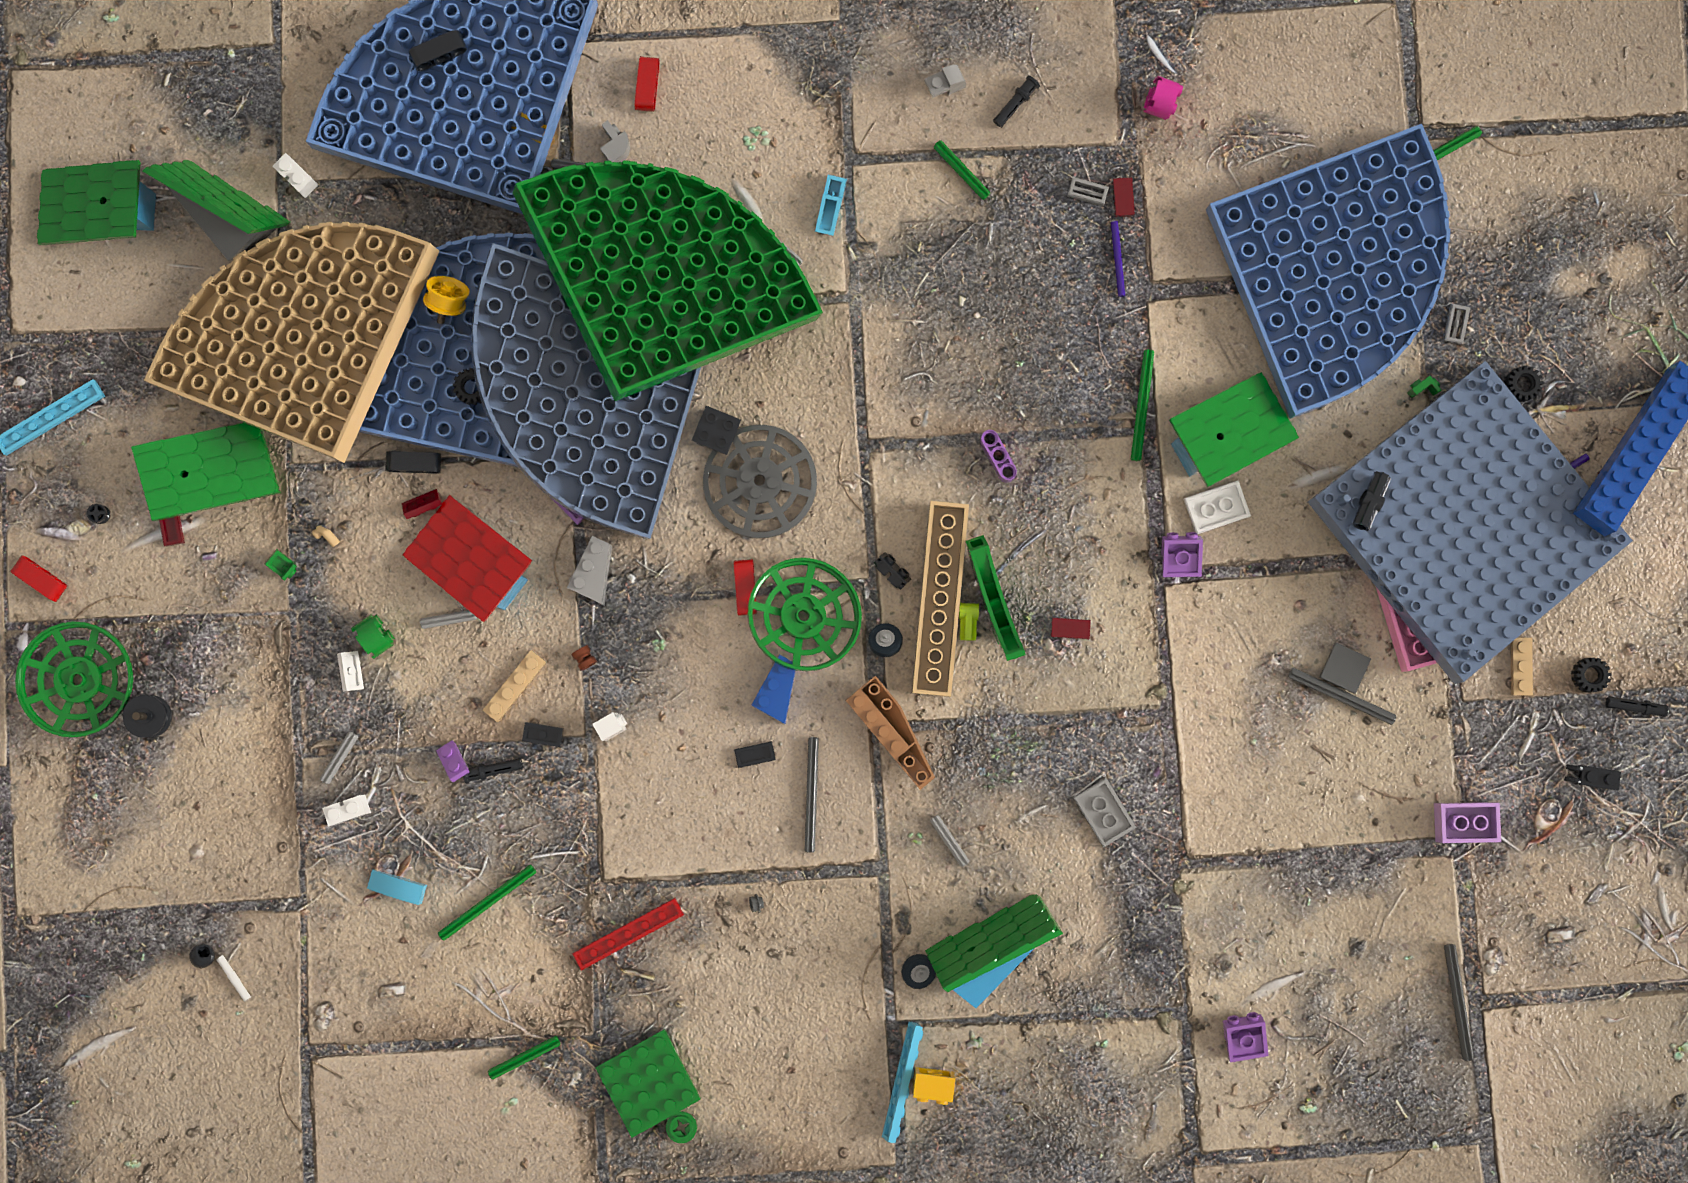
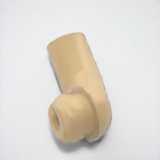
M317 526L312 531L316 539H320L323 536L332 547L340 542L332 531L322 526Z

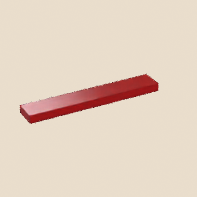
M675 897L573 952L572 955L580 970H583L678 919L684 913Z

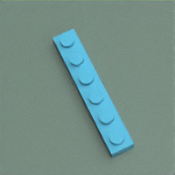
M92 379L0 435V450L3 455H9L104 398L105 395L97 381Z
M915 1022L908 1023L883 1128L882 1138L890 1143H896V1138L900 1134V1121L905 1113L904 1105L905 1100L909 1096V1083L914 1075L913 1066L918 1058L919 1041L923 1037V1027Z

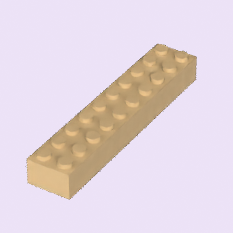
M930 501L912 684L913 694L951 697L969 504Z

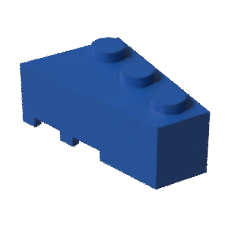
M779 654L778 658L792 664V661ZM775 662L751 705L786 724L796 670L785 668Z

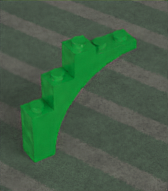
M984 535L966 540L974 577L980 588L983 604L989 615L992 631L998 645H1000L1007 661L1026 655L1005 602L989 545Z

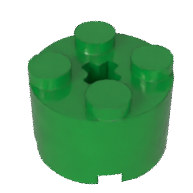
M370 614L351 628L352 632L356 630L358 635L355 638L367 654L373 653V659L394 646L393 642L395 639L389 629L387 631L382 626L384 622L378 614L374 616Z

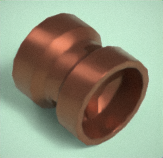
M588 645L571 654L573 659L577 660L580 671L597 663L596 658L590 654L591 650Z

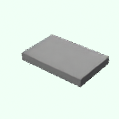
M1107 778L1100 780L1073 797L1103 848L1136 828Z

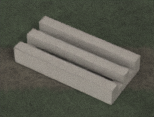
M1073 177L1067 197L1104 206L1109 187ZM1075 184L1083 185V186H1086V187H1090V188H1093V189H1097V190L1104 191V193H1103V194H1102V193H1098V192H1095V191H1092V190H1088V189H1084V188H1080V187H1077V186H1074V185H1075ZM1073 191H1077V192L1084 193V194H1087V195H1091V196H1095V197H1098V198H1102V200L1097 199V198H1093V197H1089V196H1086V195H1082V194H1079V193H1075V192H1073Z
M1450 304L1443 342L1448 341L1452 344L1457 343V345L1463 344L1470 307ZM1455 309H1457L1451 337H1449ZM1461 310H1463L1464 314L1459 333V338L1456 339Z

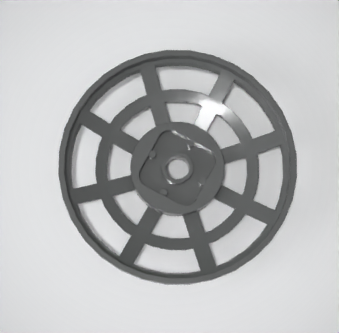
M751 425L737 429L733 439L736 449L729 454L722 467L711 465L718 452L712 450L704 468L703 490L710 510L726 528L745 537L756 539L770 538L791 530L807 515L816 495L817 473L809 451L794 435L769 425ZM752 430L769 431L766 441H752L742 444L737 435ZM776 433L790 439L802 452L792 457L784 448L774 444ZM763 446L762 457L751 459L746 449L751 447ZM771 450L778 451L787 460L776 465L769 459ZM740 454L745 463L740 467L739 471L729 469L728 466L736 455ZM804 459L807 460L811 472L810 490L799 487L800 476L796 464ZM789 467L793 471L794 485L783 482L781 472ZM709 472L720 474V489L723 498L713 503L709 491ZM758 475H762L765 478V483L761 486L754 483V479ZM726 476L737 478L738 488L729 494L726 489ZM781 490L791 492L788 500L780 507L775 497ZM797 494L808 497L802 511L795 519L788 522L783 512L792 505ZM742 495L750 501L748 511L740 509L733 503V500ZM768 502L773 512L767 514H755L757 504ZM728 504L734 512L746 518L744 528L741 529L728 522L718 510ZM777 517L782 527L767 532L751 531L753 520H768Z

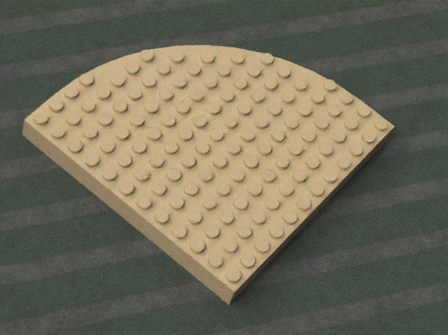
M326 222L319 223L316 226L306 225L298 230H287L279 233V236L272 239H264L255 244L256 247L239 253L228 265L221 266L220 271L214 277L210 276L201 285V290L196 295L193 294L190 297V302L186 308L181 309L178 314L179 318L174 325L171 324L160 344L144 381L345 463L440 251L429 242L378 225Z

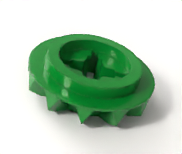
M684 1111L672 1115L666 1123L668 1137L676 1143L689 1142L697 1132L696 1119H694L691 1113ZM679 1121L682 1124L689 1123L685 1127V1134L682 1130L674 1131L679 1126Z

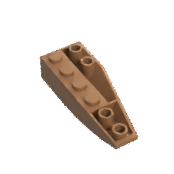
M876 676L845 700L920 790L935 778L901 706Z

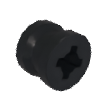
M92 504L86 513L88 519L97 524L106 523L111 515L110 510L101 504Z

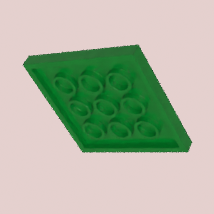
M665 1029L596 1067L631 1138L701 1100Z

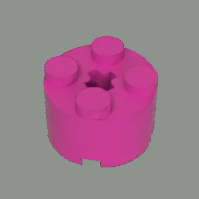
M1157 75L1153 83H1156L1155 87L1150 88L1144 103V108H1146L1144 112L1166 120L1169 119L1171 114L1174 115L1177 109L1175 102L1177 97H1180L1183 86Z

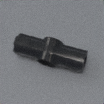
M1378 471L1374 472L1368 488L1359 499L1358 504L1360 507L1352 523L1356 528L1365 531L1370 530L1376 514L1381 510L1385 502L1384 495L1391 480L1388 474Z

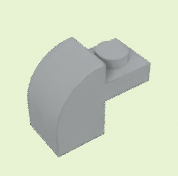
M958 65L944 67L941 72L924 80L932 98L945 92L950 95L966 88V81Z
M607 120L602 124V127L611 141L600 148L607 161L622 162L626 160L630 153L628 136L625 131L620 134L615 124L611 125Z

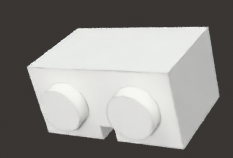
M286 153L273 165L304 198L318 186Z
M614 712L593 723L602 741H608L627 730L625 727L627 722L623 715Z
M359 795L322 808L328 826H334L371 813L365 795Z

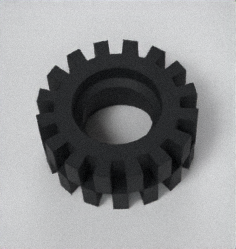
M1520 366L1507 374V379L1504 380V384H1506L1507 388L1519 402L1531 400L1542 391L1543 387H1540L1543 385V381H1540L1542 375L1538 376L1537 373L1539 371H1533L1534 367ZM1520 377H1525L1529 380L1530 387L1527 391H1522L1518 388L1517 380Z
M463 369L464 372L457 373L459 376L454 378V393L463 403L477 405L479 402L481 404L478 390L473 394H469L464 388L467 381L475 380L474 369Z
M1584 658L1579 660L1577 665L1573 666L1575 670L1571 671V674H1574V677L1571 678L1572 681L1576 682L1574 685L1576 687L1579 686L1581 691H1602L1603 688H1607V683L1611 681V679H1608L1609 676H1612V673H1608L1610 667L1605 666L1607 663L1601 661L1600 658ZM1588 668H1594L1598 673V678L1593 683L1585 678V671Z

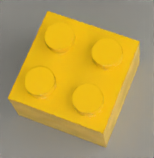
M915 1067L912 1085L913 1098H917L916 1100L920 1102H928V1099L936 1100L937 1104L947 1105L948 1102L953 1103L955 1087L953 1071Z

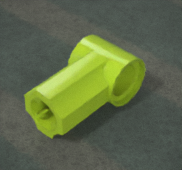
M960 603L959 640L976 641L979 603Z

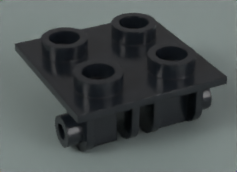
M705 406L692 441L700 446H706L727 455L741 419Z

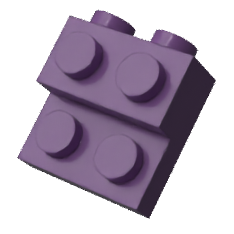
M1170 532L1167 533V536H1162L1163 577H1202L1203 539L1201 536H1198V533L1187 532L1186 536H1178V533Z
M1250 1012L1246 1017L1239 1018L1236 1015H1232L1227 1020H1223L1224 1038L1227 1043L1230 1063L1268 1056L1266 1026L1261 1014Z

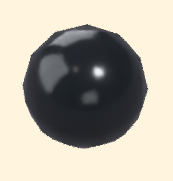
M204 943L196 945L190 951V962L194 967L200 969L210 966L215 959L213 948Z

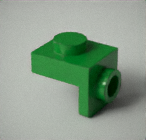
M1428 376L1422 381L1418 379L1410 385L1412 389L1407 394L1413 398L1427 388L1434 396L1442 390L1439 382L1435 378Z
M278 549L264 563L284 581L287 577L290 579L296 572V563Z

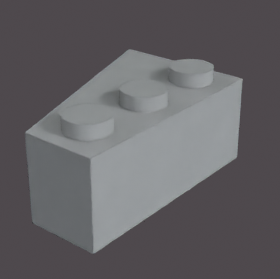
M592 536L567 588L605 606L612 545Z

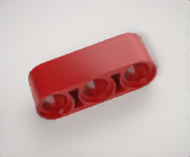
M643 56L639 58L635 110L655 111L660 67L659 58Z
M21 555L10 570L16 577L54 602L58 601L68 587L67 584L23 555Z
M753 559L734 560L738 616L747 615L750 594L755 586ZM753 609V615L757 614V610Z

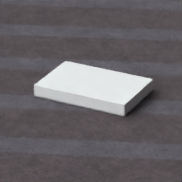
M1238 480L1183 499L1194 531L1198 534L1251 516Z

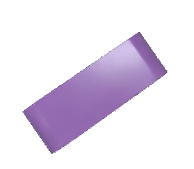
M986 430L980 438L981 446L999 479L1005 483L1011 482L1017 474L1016 467L998 434L993 430ZM987 435L992 436L994 443L987 444L984 437ZM995 452L1002 453L1003 460H995L993 454ZM1006 468L1012 471V476L1009 478L1005 477L1002 473Z

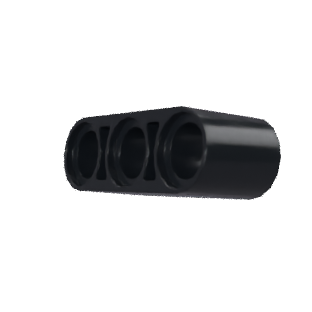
M453 30L411 48L409 55L417 71H424L462 55L467 51V47L460 31Z
M387 451L385 471L439 474L441 473V454L434 452Z

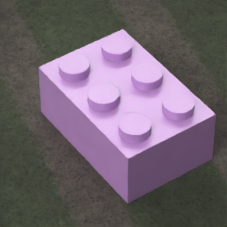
M1434 803L1435 842H1501L1500 803Z

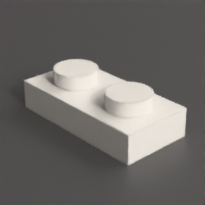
M358 651L338 653L337 657L343 692L364 689Z

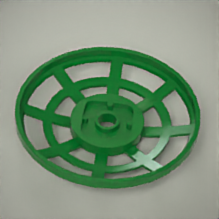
M792 558L772 566L756 582L750 594L747 616L752 637L766 656L785 668L807 672L827 668L837 663L850 651L860 632L862 612L854 587L839 570L817 559ZM790 566H808L806 577H794L783 581L778 573L779 570ZM815 567L831 574L842 585L832 591L824 583L813 579ZM771 576L777 586L771 591L765 604L754 601L761 585ZM804 583L802 593L792 595L787 586L792 584ZM812 585L821 589L827 596L819 600L811 595ZM779 591L786 600L781 608L771 606V602ZM846 591L853 605L854 621L843 620L842 608L837 598ZM830 602L834 605L836 619L826 618L825 606ZM753 609L764 612V624L769 635L761 640L754 627ZM805 612L808 615V620H800L798 613ZM769 614L780 616L782 626L775 631L772 630ZM824 625L835 627L828 641H825L819 634ZM841 628L853 629L847 645L837 655L830 646L837 639ZM786 632L794 637V648L784 644L779 637ZM813 638L819 645V647L814 649L802 650V643L805 639ZM774 641L780 648L793 654L792 664L775 657L765 646ZM824 651L831 659L819 665L800 666L801 655H814Z
M86 622L60 623L39 633L25 648L16 670V693L25 714L41 729L61 737L88 736L108 727L123 712L129 701L133 686L132 664L124 646L109 631ZM71 628L91 629L89 641L80 639L65 641L60 631ZM99 633L112 640L120 649L122 655L113 659L107 650L98 645ZM53 635L58 645L48 652L42 662L32 659L31 656L39 644L47 637ZM76 645L87 646L84 657H74L69 647ZM62 651L66 660L61 662L58 667L49 665L51 659L58 652ZM94 651L100 652L108 662L98 667L92 661ZM126 662L128 671L126 694L117 690L118 670L116 666ZM27 666L39 669L37 675L39 693L27 697L25 690ZM110 669L112 671L111 688L102 684V673ZM45 672L54 674V687L45 690L44 685ZM77 674L82 677V682L79 685L74 683V677ZM98 692L108 695L105 701L95 709L92 698ZM58 694L66 700L62 710L57 708L50 701L49 697ZM113 697L123 701L115 714L100 725L97 714L101 713L110 704ZM42 700L49 710L58 715L54 725L51 726L42 720L33 710L31 704ZM84 702L87 713H70L74 703ZM90 718L92 729L85 731L61 730L66 719L82 720Z

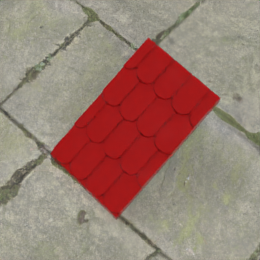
M451 495L443 501L440 508L402 554L482 622L488 619L496 607L505 610L527 583L528 579L522 574L533 561Z

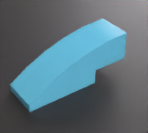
M828 174L815 232L834 236L847 178Z
M373 869L367 889L420 905L422 904L427 885Z

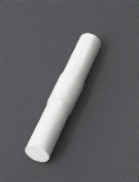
M222 955L216 959L243 1001L245 1002L251 998L225 957Z

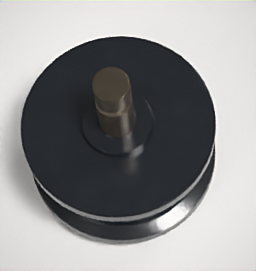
M154 695L134 697L127 703L123 711V723L126 729L132 735L141 738H152L162 735L169 728L172 721V711L169 704L163 698Z

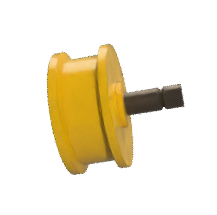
M434 276L427 280L426 288L428 292L424 294L423 302L430 310L438 313L437 323L444 324L446 315L455 316L465 312V299L468 298L470 293L466 284L447 276Z

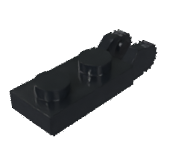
M1566 765V769L1570 771H1579V778L1565 776L1564 781L1619 791L1621 771L1583 765Z

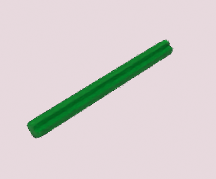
M1150 349L1144 350L1131 451V460L1136 462L1142 459L1154 361V350Z
M532 865L527 866L438 932L439 937L444 941L536 874L535 868Z

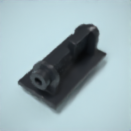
M884 552L874 562L875 568L883 576L890 572L892 575L887 580L896 589L899 588L901 590L912 579L909 577L910 575L906 569L900 568L895 563L896 560L892 555Z

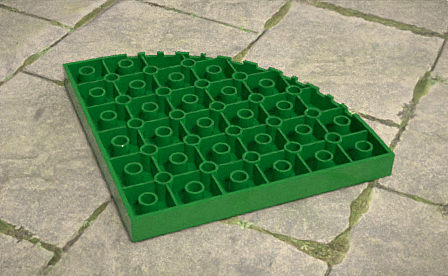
M626 160L622 162H588L577 166L574 164L518 182L513 190V195L614 401L809 324L820 317L823 311L795 258L790 256L787 252V247L778 240L773 230H769L763 224V220L753 211L747 210L742 205V202L735 201L722 189L714 188L704 183V180L693 175L687 176L679 173V170L669 167L661 168L653 166L654 164L648 163V165L637 164L635 161Z

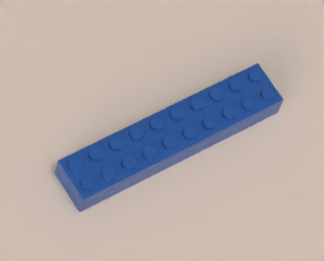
M1682 361L1667 368L1573 513L1604 537L1618 530L1688 421V366Z

